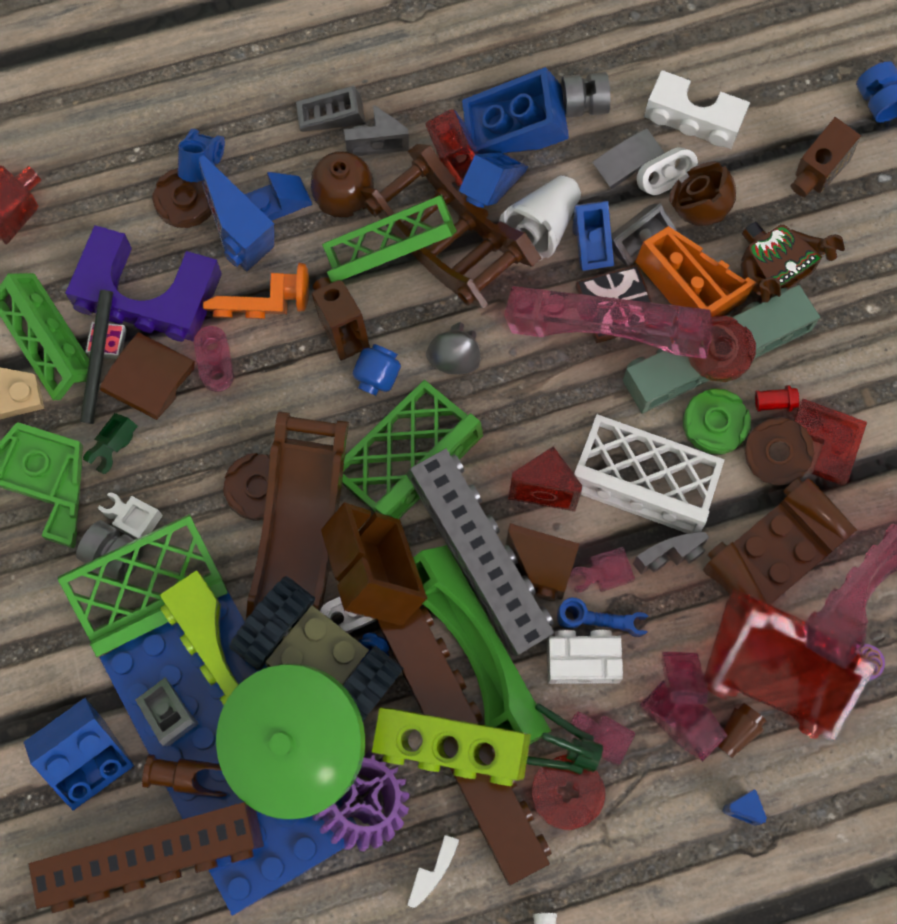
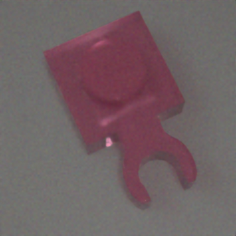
M624 547L591 556L589 559L591 568L576 567L572 569L570 577L582 575L586 581L582 585L575 586V592H583L594 583H598L600 592L632 583L635 580Z

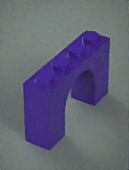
M94 225L65 292L73 308L82 314L92 315V312H97L100 290L112 291L113 298L109 321L117 324H122L123 321L128 322L148 333H152L154 330L159 331L175 341L183 342L186 339L196 342L207 314V310L203 309V302L213 298L222 276L217 259L186 251L174 282L165 293L150 300H132L119 293L118 289L120 276L132 250L125 233Z

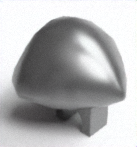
M461 322L452 325L450 331L438 334L431 341L426 351L427 359L434 368L447 374L473 372L479 367L481 360L480 349L475 341L476 332L473 330L467 333L464 332V324Z

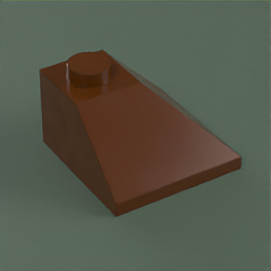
M510 523L506 545L510 546L517 558L518 563L515 566L520 575H526L535 588L536 597L547 601H555L556 598L562 600L579 543Z

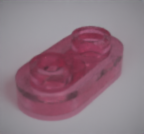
M215 326L204 327L194 337L199 376L203 385L208 390L220 392L230 387L234 380L229 343L222 329ZM211 343L218 344V346L213 350L207 349L208 345ZM223 373L221 379H212L214 374Z

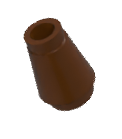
M743 702L738 709L734 708L715 745L728 756L734 758L737 753L764 731L762 727L767 720Z

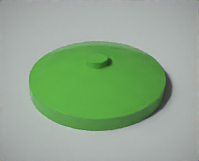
M283 664L268 667L252 674L231 693L219 717L216 749L219 765L227 783L243 802L254 810L273 818L300 819L327 809L348 792L362 766L365 751V732L362 717L354 699L334 677L308 665Z

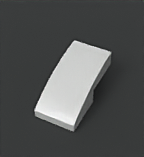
M444 836L434 872L422 868L418 869L407 906L416 908L435 889L452 861L459 839Z

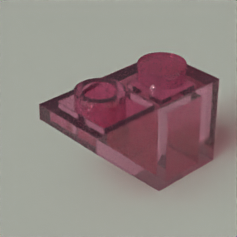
M664 680L640 704L642 710L680 747L702 762L727 737L709 708Z

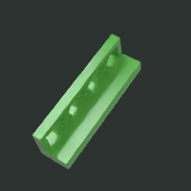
M442 194L323 243L322 246L332 269L327 271L331 283L337 280H344L454 235L457 231ZM437 204L444 223L433 227L421 222L425 209ZM419 212L416 219L409 216L411 214ZM403 219L414 224L409 237L403 239L391 233L395 221ZM389 224L387 231L380 229V227ZM418 226L426 229L416 234ZM370 231L384 236L380 249L375 251L362 245L366 233ZM360 236L357 243L350 240ZM388 239L396 241L386 246ZM341 243L355 248L351 260L343 264L339 263L333 246ZM359 251L367 253L365 255L357 257Z
M8 273L0 284V316L53 400H61L73 383L86 382L89 358L34 273ZM8 294L12 297V311L4 301ZM22 316L28 323V335L22 329ZM38 342L44 348V361L38 355ZM54 367H56L63 378L58 385L54 380Z

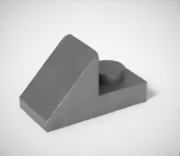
M373 105L375 126H356L352 129H344L346 150L354 155L363 156L409 151L408 128L375 105Z
M166 678L136 699L138 706L162 746H170L199 724Z

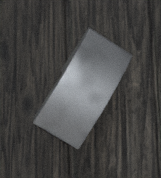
M645 129L593 161V164L609 187L614 189L635 172L639 171L645 163L665 152L650 131Z
M697 532L669 538L637 555L633 565L642 575L648 569H651L654 573L669 562L667 555L676 566L685 559L690 564L705 552L703 546L709 539V536L706 532Z

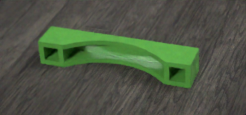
M445 545L419 552L413 558L427 596V600L423 605L445 624L467 655L482 693L485 725L531 734L529 745L542 738V733H550L551 729L542 713L536 710V703L448 546Z

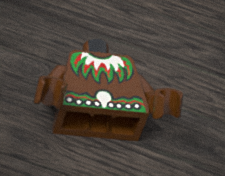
M755 221L742 232L743 237L750 244L741 259L742 278L746 279L749 277L755 281L756 284L752 292L761 295L762 302H769L772 294L780 297L782 288L786 287L789 289L813 273L822 259L821 255L825 254L826 259L829 261L835 260L837 258L836 250H845L843 238L836 234L830 235L825 239L813 237L789 229L786 225H779L766 233L759 223Z

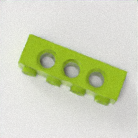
M380 707L372 753L383 754L382 761L387 763L404 765L405 759L419 761V769L440 772V766L454 768L453 775L476 779V773L491 775V783L512 786L513 780L524 779L531 734ZM413 730L419 731L422 736V745L416 751L410 747L408 742L409 735ZM449 736L454 737L458 742V752L452 758L446 755L443 748L444 742ZM485 743L492 745L495 750V758L489 765L483 763L479 756V750Z

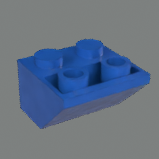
M86 698L24 741L30 764L73 811L134 767L133 762L107 723Z

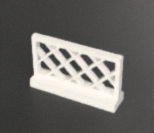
M597 414L574 472L569 491L688 534L701 532L706 524L710 504L725 459ZM599 427L613 431L617 440L603 445L597 435ZM639 440L646 444L649 451L635 456L628 443ZM594 443L597 448L591 450ZM621 446L628 460L614 465L607 451ZM668 451L675 453L681 463L667 468L660 454ZM600 454L607 468L597 471L586 467L585 464L588 458ZM653 457L661 471L646 476L639 462ZM703 463L714 467L711 476L700 480L692 466ZM633 466L639 480L633 482L625 481L621 478L618 471ZM685 469L693 483L679 488L671 474ZM665 477L672 491L665 494L658 493L650 482ZM709 484L706 490L704 485ZM697 488L704 500L702 507L689 504L683 494Z

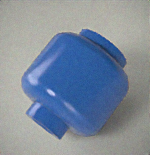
M373 344L372 348H364L352 373L353 377L360 382L358 388L375 396L378 391H390L401 368L400 362L396 359L398 354L376 344Z

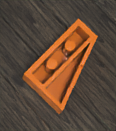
M668 226L642 243L635 262L695 331L709 326L745 302L756 282L749 277L743 279L728 269L730 265L722 260L718 263L704 254L702 247Z

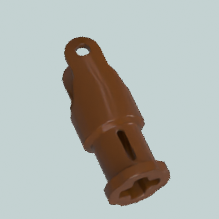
M148 754L143 770L142 787L150 788L151 785L172 787L174 792L210 797L227 796V793L223 791L205 789L197 781V773L200 770L213 769L222 771L218 763L182 758L176 762L156 759L155 755Z

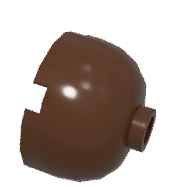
M337 151L327 154L317 162L311 175V193L313 199L324 213L333 217L348 218L353 216L354 212L359 211L362 207L363 210L366 208L363 203L366 199L360 190L364 187L374 189V181L368 165L359 156L349 152Z
M716 161L702 163L687 171L689 177L682 184L679 179L677 180L670 192L669 199L679 216L685 222L696 226L712 225L722 221L731 211L736 201V184L726 166L722 167Z

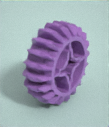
M369 750L363 758L359 774L370 778L371 781H363L357 777L348 792L342 797V806L339 810L335 803L313 815L312 820L318 821L323 819L325 822L320 828V833L324 834L331 830L334 833L331 837V843L334 844L343 838L345 850H350L355 843L359 851L368 849L369 844L376 849L383 844V840L390 841L395 836L394 830H399L404 825L400 817L408 814L409 810L402 803L409 799L410 793L400 791V788L406 784V779H396L394 776L398 771V766L388 769L385 766L387 762L382 761L383 756L377 761L375 760V753ZM379 790H381L384 798V814L381 812L382 806L378 802L377 795ZM367 791L370 792L361 804L357 803L353 807L349 806L356 800L355 797L358 794L362 796ZM347 818H359L364 824L368 823L370 826L356 825L348 821Z

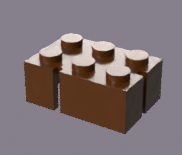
M344 502L321 529L334 578L339 582L337 588L343 609L353 614L402 626L427 600L400 519L377 512L371 516L370 510Z

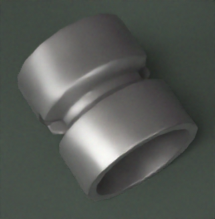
M606 72L589 73L586 79H583L580 74L561 77L566 118L582 116L585 111H588L590 115L609 113L611 102L610 84Z
M100 520L95 522L82 537L77 548L76 558L86 564L135 539L128 535L119 537L118 529ZM144 546L139 549L136 557L138 561L142 558ZM134 551L123 556L131 558ZM113 560L106 564L103 574L109 578L123 581L129 564ZM133 565L131 574L134 572L137 566Z

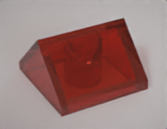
M553 446L512 473L508 500L575 512L582 492V484Z

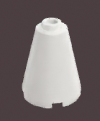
M558 176L506 208L501 214L499 222L502 221L512 228L525 232L542 259L545 257L549 258L556 251L574 213L575 205L578 204L581 198L580 188L574 179Z

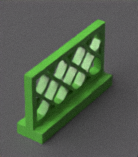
M423 380L345 455L343 472L351 464H363V478L349 479L343 474L342 484L374 513L377 512L400 519L420 497L407 475L392 476V462L411 461L412 468L446 448L450 455L455 454L460 460L484 436L481 422L471 413L467 415L426 380ZM425 393L434 399V409L416 410V401ZM454 415L460 420L453 429L439 430V416ZM434 416V430L416 431L417 417ZM411 418V431L393 432V423L398 419ZM435 438V446L429 452L416 453V439ZM411 439V453L392 454V440ZM375 441H387V454L369 456V447ZM387 462V476L369 477V463ZM387 484V493L377 503L368 496V485ZM363 485V491L358 486Z
M190 514L58 576V581L83 626L96 657L169 622L160 609L165 604L160 597L162 593L152 591L158 573L176 578V584L187 576L184 574L190 557L205 561L210 573L202 577L216 598L228 593L226 584ZM187 525L192 535L188 550L170 545L169 541L173 531ZM166 535L164 542L157 541V539ZM151 544L162 548L155 566L136 560L140 547ZM195 544L201 554L193 552ZM166 549L186 555L180 573L160 567ZM134 551L131 558L123 556ZM118 560L129 564L123 581L103 576L107 563ZM133 565L153 571L147 589L127 583ZM100 567V570H99V573H98V574L93 573V572H90V571H92V570H94V569ZM80 576L96 580L90 597L75 593L69 581ZM100 581L121 587L114 605L94 599ZM125 589L145 595L141 607L130 610L119 606ZM149 596H150V597L157 598V599H155V600H153V601L147 603V602H148V599H149ZM79 601L88 603L85 611ZM94 605L111 610L112 613L108 623L94 629L88 618L91 606ZM117 612H118V613H121V614H124V615H122V616H120V617L114 619Z

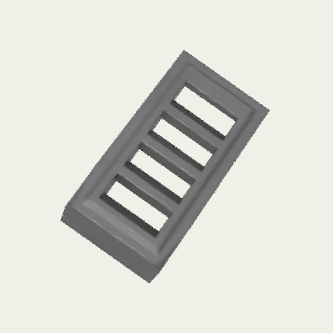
M355 86L296 102L301 132L365 123L362 98ZM348 104H351V109H347ZM334 106H339V112L335 113ZM326 107L327 115L322 116L321 108ZM309 109H314L315 119L310 120Z

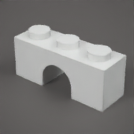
M661 70L649 97L644 117L650 119L655 124L666 125L680 130L685 135L707 140L715 146L732 149L750 102L720 92L717 101L709 107L695 106L687 97L691 81Z

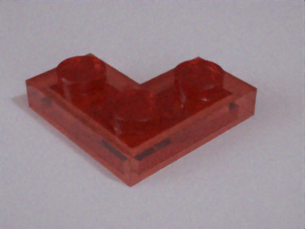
M802 399L793 421L806 428L814 442L821 444L812 474L844 486L849 480L867 422Z

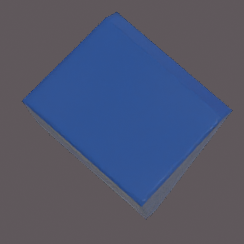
M756 789L728 803L722 810L724 814L754 826L765 823L767 818Z

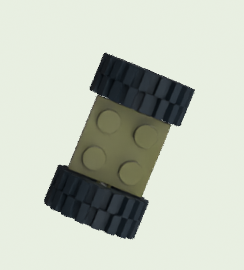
M284 576L265 595V598L259 602L252 614L248 616L245 623L233 637L229 648L256 670H260L264 665L272 667L283 664H302L326 672L340 682L349 692L359 709L362 721H364L404 668L376 645L368 653L369 650L313 606L316 599L290 577Z

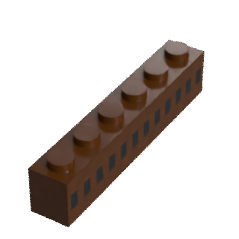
M242 802L28 863L36 909L51 907L53 914L75 908L74 900L87 897V903L110 898L109 890L122 887L123 893L146 888L145 880L158 877L159 883L181 878V870L193 866L195 873L218 867L217 860L230 856L231 863L253 858V850L264 847L256 810Z

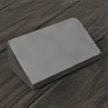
M661 203L647 206L611 234L613 253L627 267L635 263L642 243L668 226L676 231Z

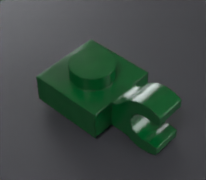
M114 413L94 440L97 443L85 453L83 460L92 464L100 456L101 463L96 470L106 474L113 464L112 452L118 453L120 449L130 443L133 438V432L138 425L128 417Z

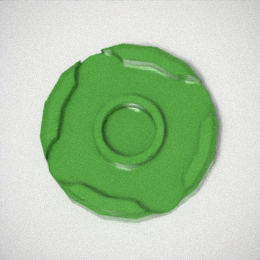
M711 388L690 400L683 414V429L687 439L697 449L708 454H726L737 449L745 441L751 429L749 410H746L745 405L742 403L743 401L738 395L725 389Z

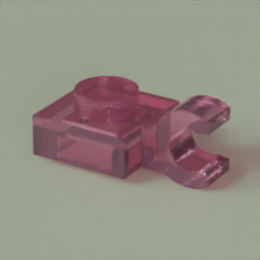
M578 711L570 722L581 731L593 735V741L603 745L601 757L616 766L621 764L636 734L605 715L602 716L597 724L594 720Z

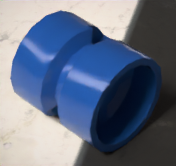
M886 61L865 71L856 82V86L863 99L869 101L868 108L878 123L890 121L897 117V68L893 62Z

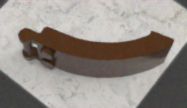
M278 412L275 423L274 442L270 451L263 527L253 581L247 599L246 619L252 614L259 602L265 598V595L286 575L314 596L316 599L313 606L319 611L321 610L330 569V560L321 529L339 509L349 422L338 420L337 423L291 417L288 412ZM288 430L334 437V444L328 445L287 438Z

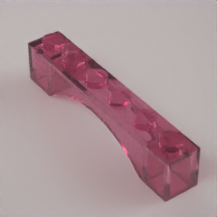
M516 286L511 288L504 317L513 334L536 337L578 332L606 334L639 341L660 348L673 355L707 359L713 332L711 311L709 309Z
M891 524L888 527L880 544L870 547L864 562L859 567L854 566L849 571L845 583L840 589H833L828 595L824 607L819 612L814 611L806 621V647L844 669L865 645L868 624L865 608L869 598L880 583L890 574L897 571V524Z

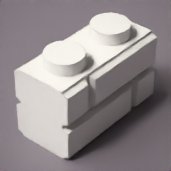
M574 630L555 631V636H551L547 640L548 684L620 683L623 679L621 636H612L610 630L590 631V636H576V631Z

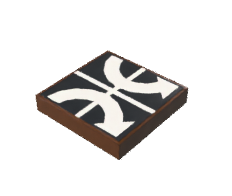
M638 265L576 282V289L596 344L659 325V318Z

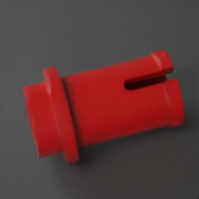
M786 385L785 389L756 390L755 406L757 412L786 409L787 412H792L793 408L799 407L798 389Z

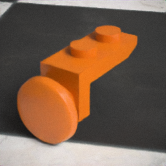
M299 262L297 274L271 273L270 298L215 296L203 302V309L213 312V317L232 318L233 312L245 313V318L265 319V314H287L288 300H296L297 311H305L308 304L310 287L307 265Z

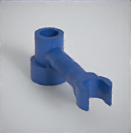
M574 597L564 600L557 610V622L566 629L576 628L583 624L621 629L634 637H641L648 633L644 630H637L633 624L634 619L645 620L649 617L643 612H636L633 615L601 614L600 612L588 611L586 604ZM565 611L571 612L574 620L568 619Z

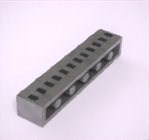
M446 448L410 468L406 475L511 656L519 655L554 634L551 625L554 624L548 610L544 606L539 607L533 595L536 591L526 575L521 576L515 564L518 561L509 545L503 546L497 535L500 533L496 521L490 514L486 516L479 505L482 499L478 490L473 484L468 486L462 476L464 468L461 461L455 454L450 455Z

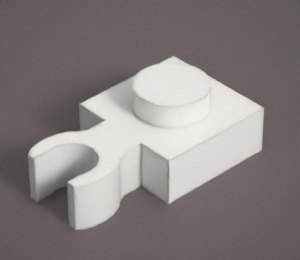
M114 493L107 494L115 502L112 508L105 509L100 505L98 507L105 517L115 519L112 525L116 529L135 540L152 532L163 516L158 509L133 496L124 504L119 496Z

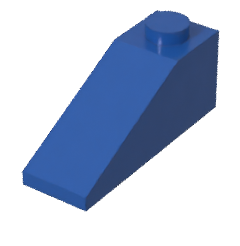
M502 152L475 154L459 192L467 195L466 201L477 207L483 208L484 205H494L524 175L528 166Z

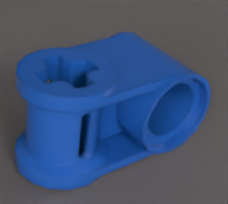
M192 128L178 145V176L189 182L202 181L199 158L204 155L214 165L218 164L224 153V137L217 135L214 138L200 134L199 130Z

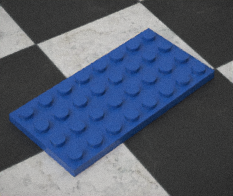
M228 592L217 598L221 604L219 621L221 645L226 662L236 681L240 684L252 674L268 668V666L264 665L260 670H256L229 648L233 637L245 621ZM169 622L100 657L149 754H153L156 756V759L178 762L182 758L219 764L216 749V733L219 717L224 707L219 698L224 695V692L217 682L211 686L199 667L205 663L197 652L191 655L180 640V637L185 633L178 622L174 625H171ZM164 678L170 682L185 707L199 723L170 746H162L136 702L138 697ZM200 770L197 773V781L205 789L226 792L227 796L224 797L174 792L172 787H166L182 819L243 802L233 792L220 770ZM342 798L336 802L338 810L342 806ZM256 811L264 847L254 849L253 858L231 863L230 856L218 859V867L210 869L209 872L231 915L234 916L345 849L344 839L341 838L336 844L331 843V837L334 833L331 830L324 834L320 833V828L325 822L323 819L318 821L312 820L313 815L300 819H279ZM353 817L347 818L348 821L357 825Z

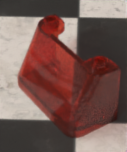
M733 589L723 611L704 674V680L708 684L707 690L719 698L727 699L728 695L736 697L738 693H741L791 715L800 724L798 729L805 735L816 740L819 736H822L834 742L877 666L853 645L839 636L744 592Z

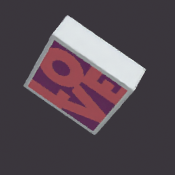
M95 322L91 323L86 353L88 356H90ZM108 325L104 358L117 359L123 351L127 331L124 325Z

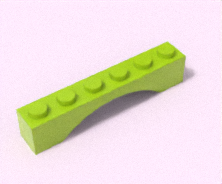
M196 570L160 594L165 603L160 609L171 625L178 622L185 633L180 637V640L191 655L196 652L205 663L199 667L211 686L216 682L224 692V695L219 699L225 705L227 699L239 683L226 662L221 645L219 625L221 604Z

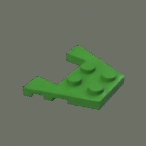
M17 422L0 441V488L53 504V510L41 536L45 540L74 548L77 536L83 445L80 441Z

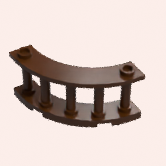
M416 144L408 151L413 159L411 162L412 166L380 193L377 189L368 187L360 190L366 199L363 203L374 217L379 216L380 219L393 215L395 213L387 203L419 176L426 177L436 189L434 191L435 195L432 198L442 194L446 206L449 204L459 215V221L454 224L457 232L451 237L433 243L427 248L423 247L413 251L411 254L435 278L457 294L463 303L468 306L472 303L484 309L488 303L480 293L481 290L513 263L518 264L520 262L533 267L542 258L525 232L512 228L502 221L494 224L487 219L489 213L484 207L480 208L466 201L467 196L464 198L452 185L456 179L439 159L431 145ZM437 204L425 209L421 222L438 209ZM419 212L411 214L410 217L416 219ZM399 219L395 221L392 233L403 239L410 236L414 224L406 220L401 222ZM467 230H475L483 237L484 241L454 267L450 268L436 257ZM500 250L504 253L473 281L471 278L463 276L491 251L496 252Z

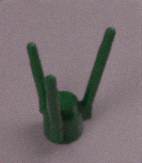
M536 704L535 708L537 711L577 738H573L569 742L549 733H542L541 737L543 740L566 749V759L572 761L567 762L528 756L526 764L570 770L580 775L583 769L593 773L600 762L603 745L593 741V735L581 731L543 705Z

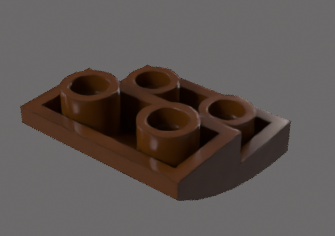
M138 332L108 371L100 385V391L158 420L176 399L178 387L193 372L195 361Z

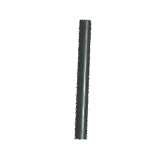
M100 290L80 417V422L94 424L113 298L112 291Z

